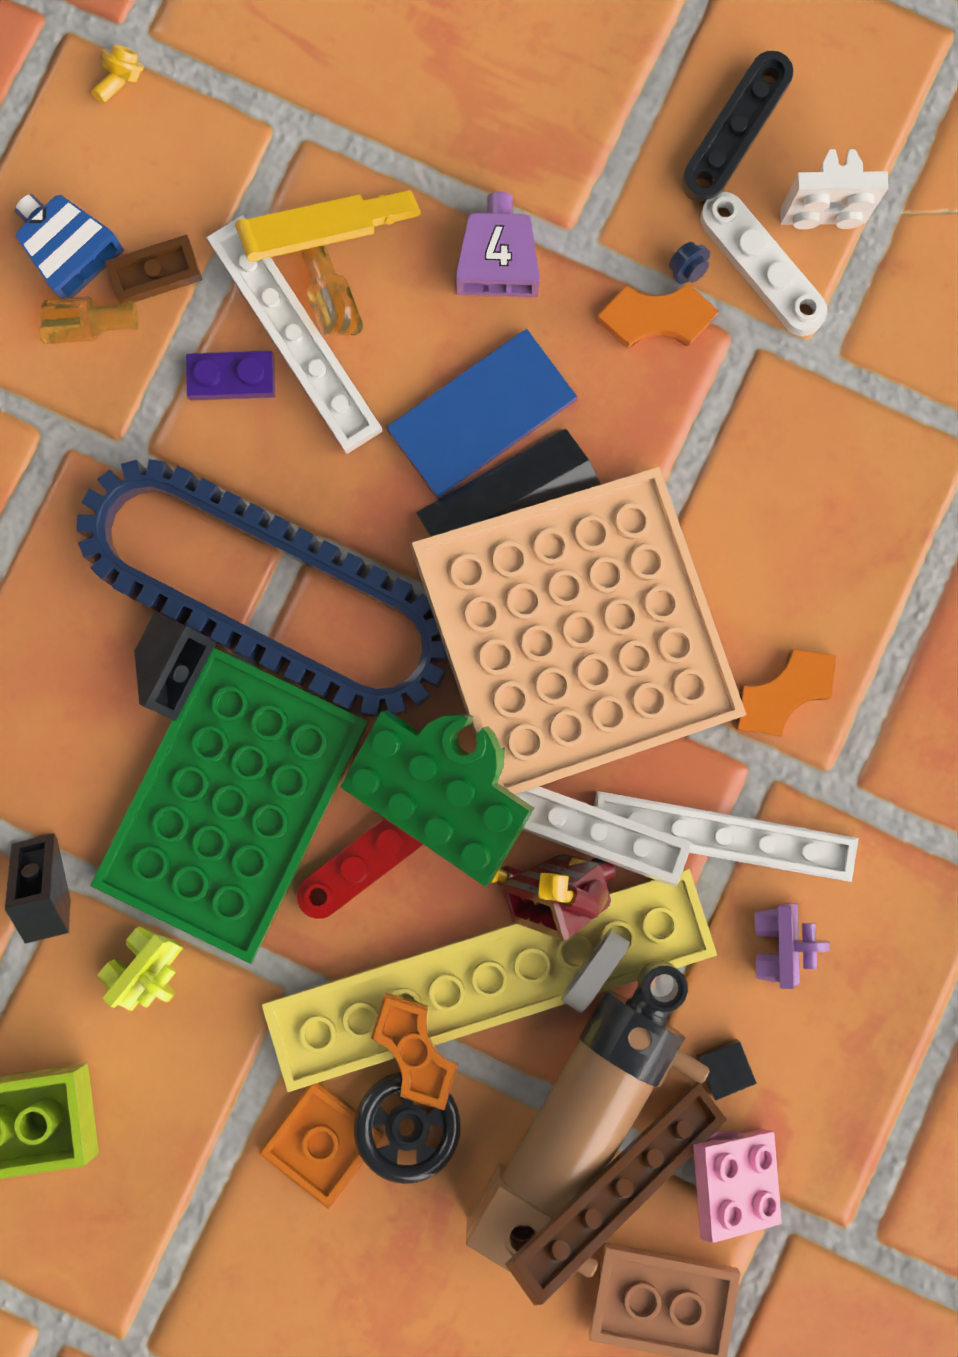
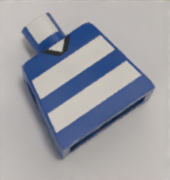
M29 194L23 197L15 207V213L26 223L17 231L16 238L48 285L65 305L106 268V260L116 258L124 251L115 234L109 228L62 195L55 196L44 206L33 194Z

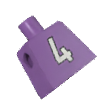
M506 192L490 193L487 196V213L469 214L456 274L457 295L538 297L539 270L531 218L527 214H513V196Z

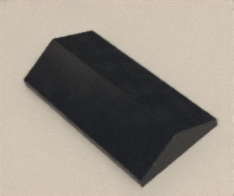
M564 429L416 513L427 533L432 537L599 486L601 483L590 460L568 430Z

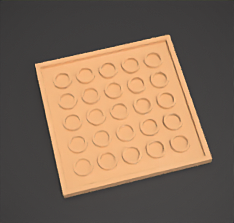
M660 467L422 539L411 544L410 547L466 713L474 716L471 728L476 742V734L483 727L489 726L494 731L501 748H505L504 768L497 783L513 794L530 790L746 715Z

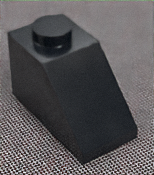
M155 611L134 650L139 704L176 721L217 642Z
M55 833L12 843L5 911L22 940L26 944L69 933L71 899L58 839Z

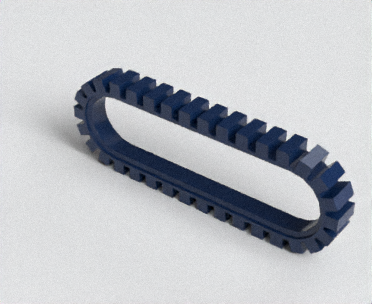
M149 459L147 471L138 460L122 463L124 480H121L109 469L97 479L107 491L106 494L103 496L88 489L81 503L95 512V514H78L76 531L89 538L78 542L83 558L93 563L90 568L101 580L110 585L113 584L112 588L135 601L137 600L159 613L161 611L165 616L183 625L192 611L185 626L208 637L214 623H216L217 625L210 638L229 649H232L238 635L241 636L234 651L254 662L261 649H266L259 664L277 674L280 673L286 660L290 661L283 676L301 686L306 682L310 672L315 674L308 689L326 699L334 685L340 687L333 702L349 711L352 710L358 697H361L363 700L360 713L363 715L378 717L381 712L382 702H386L388 711L394 715L405 714L407 710L403 697L408 695L415 705L419 707L430 698V695L421 683L425 681L438 688L445 676V670L432 664V662H449L443 642L433 641L441 636L435 618L426 620L433 613L428 598L423 593L412 604L408 603L414 591L412 584L397 577L390 592L385 590L390 579L388 572L372 565L366 579L362 578L361 575L366 565L363 559L349 552L341 567L338 566L337 563L342 553L339 547L323 540L317 554H314L313 551L318 544L314 534L299 527L291 542L289 539L294 532V528L290 522L276 515L268 529H265L271 518L266 510L250 503L242 517L247 505L241 497L227 490L223 495V492L217 485L204 478L199 481L192 472L180 466H177L173 473V470L165 461ZM158 492L186 503L404 615L414 623L421 636L422 653L418 667L402 683L394 687L381 689L361 685L126 564L120 559L112 542L111 528L116 513L126 501L143 493Z

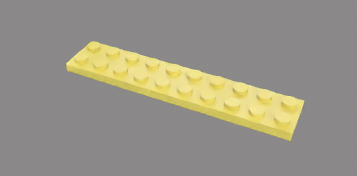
M683 869L677 887L652 879L609 893L611 898L610 906L565 941L513 923L264 1002L262 1008L287 1092L395 1058L385 1046L371 1039L385 992L428 1005L427 1030L435 1046L566 1004L561 1000L563 993L596 945L610 929L629 941L630 945L598 993L636 982L642 968L652 961L664 960L679 968L717 956L690 869Z

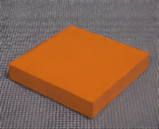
M321 1082L309 1085L261 1147L258 1154L329 1209L364 1163L354 1138V1121L357 1110ZM378 1127L372 1129L373 1140L376 1146L385 1133Z

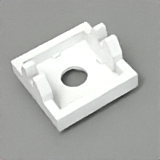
M830 149L820 168V172H798L780 208L781 225H794L797 229H812L819 226V224H836L841 229H852L865 224L888 190V171L863 172V162L855 149H849L844 166H841L838 163L836 150Z

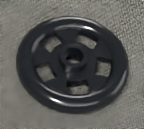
M397 1072L376 1082L363 1096L355 1115L354 1138L362 1160L376 1175L394 1183L413 1184L436 1175L451 1160L460 1138V1115L456 1102L450 1093L444 1110L433 1107L428 1114L419 1106L414 1105L413 1100L400 1097L402 1073ZM396 1092L402 1104L396 1106L387 1115L380 1104L385 1098ZM405 1118H411L414 1122V1129L409 1135H402L399 1130L400 1122ZM432 1124L443 1128L442 1137L437 1148L425 1144L430 1133V1125ZM385 1125V1134L390 1143L377 1148L373 1140L372 1129ZM416 1149V1164H397L398 1150L411 1151Z

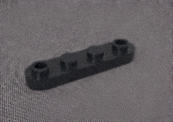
M766 51L755 58L687 164L682 178V187L685 194L691 200L697 203H705L706 200L715 198L723 192L791 83L794 71L790 59L783 53ZM763 76H771L775 82L767 83L763 80ZM704 178L709 181L710 186L701 187L697 184L696 180Z

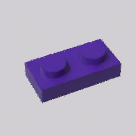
M248 351L186 354L187 397L190 401L275 398V359L273 352Z

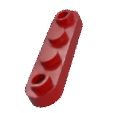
M386 818L303 880L297 891L299 908L311 918L322 919L329 917L423 846V844ZM315 888H321L327 894V900L322 905L315 904L311 899V893Z

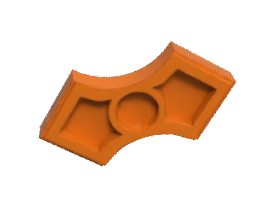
M688 283L679 290L663 296L641 294L626 285L598 315L597 321L628 349L642 339L654 336L670 337L685 346H689L713 321L719 310Z
M797 649L790 650L784 668L773 680L760 686H743L741 688L740 698L746 715L737 719L736 730L783 736L787 720L799 706L812 700H828L832 698L837 655Z
M385 992L371 1039L385 1046L396 1058L402 1073L400 1097L444 1110L458 1063L442 1055L431 1041L427 1030L428 1005Z

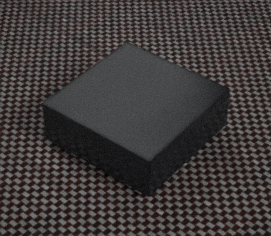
M738 1039L696 1055L699 1062L709 1067L706 1081L715 1101L757 1084L741 1042Z

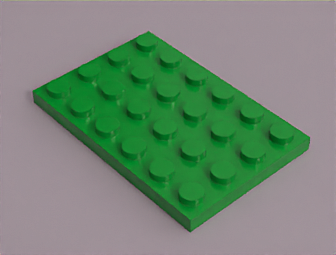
M214 648L176 721H171L90 886L249 964L253 963L369 721Z

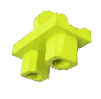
M141 926L136 927L126 939V946L136 955L135 959L128 967L121 960L113 959L97 975L107 990L102 999L110 1007L115 1008L119 1005L131 1011L138 1003L147 1008L156 997L165 1002L171 1000L175 992L168 982L176 971L170 964L183 949L175 939L158 935L150 929Z

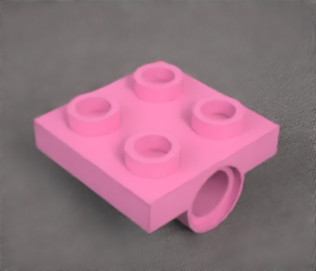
M759 1129L746 1133L734 1131L715 1132L706 1142L693 1145L700 1239L715 1243L782 1224L774 1131Z

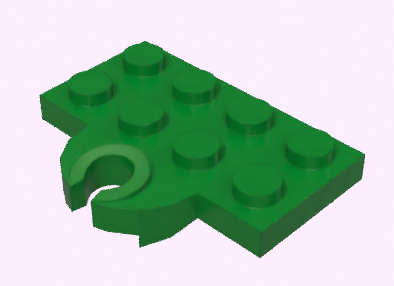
M390 711L380 712L340 788L486 887L493 881L535 809L497 783L504 768L505 748H501L494 731L489 726H486L476 734L477 745L472 753L464 751L459 745L458 735L463 728L472 724L474 718L472 715H445L428 723L420 732Z

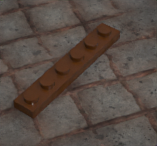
M700 1083L690 1086L505 1263L534 1306L543 1305L694 1154V1144L706 1142L727 1121Z

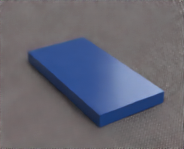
M526 328L387 426V431L435 497L439 499L577 400V395Z

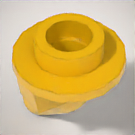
M113 44L112 50H102V66L110 71V73L91 90L93 97L100 104L107 102L122 88L126 81L137 82L140 72L144 69V65L137 60V52L118 44Z

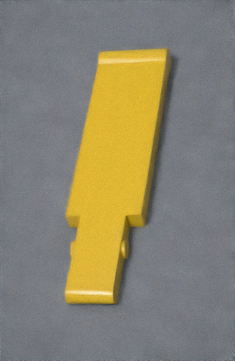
M410 190L386 196L379 195L377 198L363 200L361 194L250 219H240L236 221L235 228L247 260L249 262H257L260 259L374 234V226L390 225L397 221L419 216L421 211L413 192Z

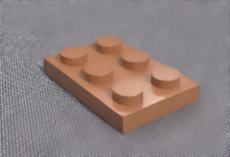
M604 1243L588 1334L589 1339L594 1342L672 1357H727L741 1273L736 1267Z

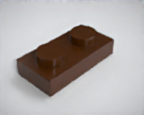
M187 235L105 261L117 301L121 306L203 280Z

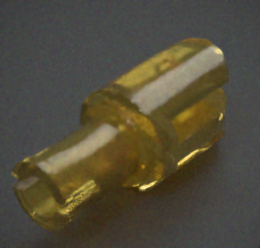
M322 245L302 250L301 257L305 262L312 282L307 289V296L320 333L353 336L361 333L363 324L349 283L344 276L335 273L327 246Z
M90 296L43 300L41 302L39 339L46 344L96 341L101 331L138 330L139 318L135 301H129L127 303L97 305L96 301H93Z

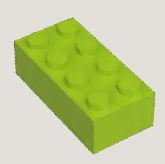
M88 1063L0 1076V1179L82 1167L99 1154Z

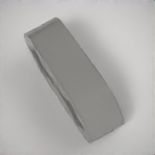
M612 929L607 931L572 979L561 1000L578 1013H582L626 953L630 942Z

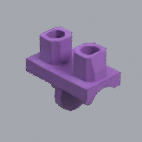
M784 903L779 905L778 908L755 913L756 936L779 937V953L757 954L756 977L771 982H780V989H794L795 985L800 984L799 952H803L804 969H817V952L830 951V942L816 940V923H802L803 940H799L798 903Z

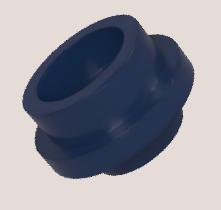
M688 242L681 246L672 256L669 263V268L673 271V278L679 284L693 283L699 280L709 267L710 251L704 245H696L694 242Z

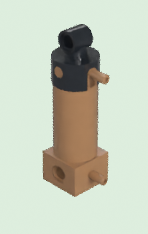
M656 960L646 964L639 973L637 979L638 987L631 998L627 999L614 991L606 990L579 1036V1043L508 1165L505 1166L500 1162L498 1163L467 1217L466 1245L509 1271L505 1263L612 1161L653 1088L660 1087L671 1066L698 1083H703L709 1074V1067L680 1050V1046L686 1037L669 1025L667 1021L671 1011L679 1008L684 1003L688 993V985L684 975L673 964L664 960ZM662 974L672 976L674 985L668 995L657 997L651 993V984L655 977ZM528 1225L526 1228H518L517 1226ZM590 1257L577 1271L588 1278L592 1277L598 1263Z

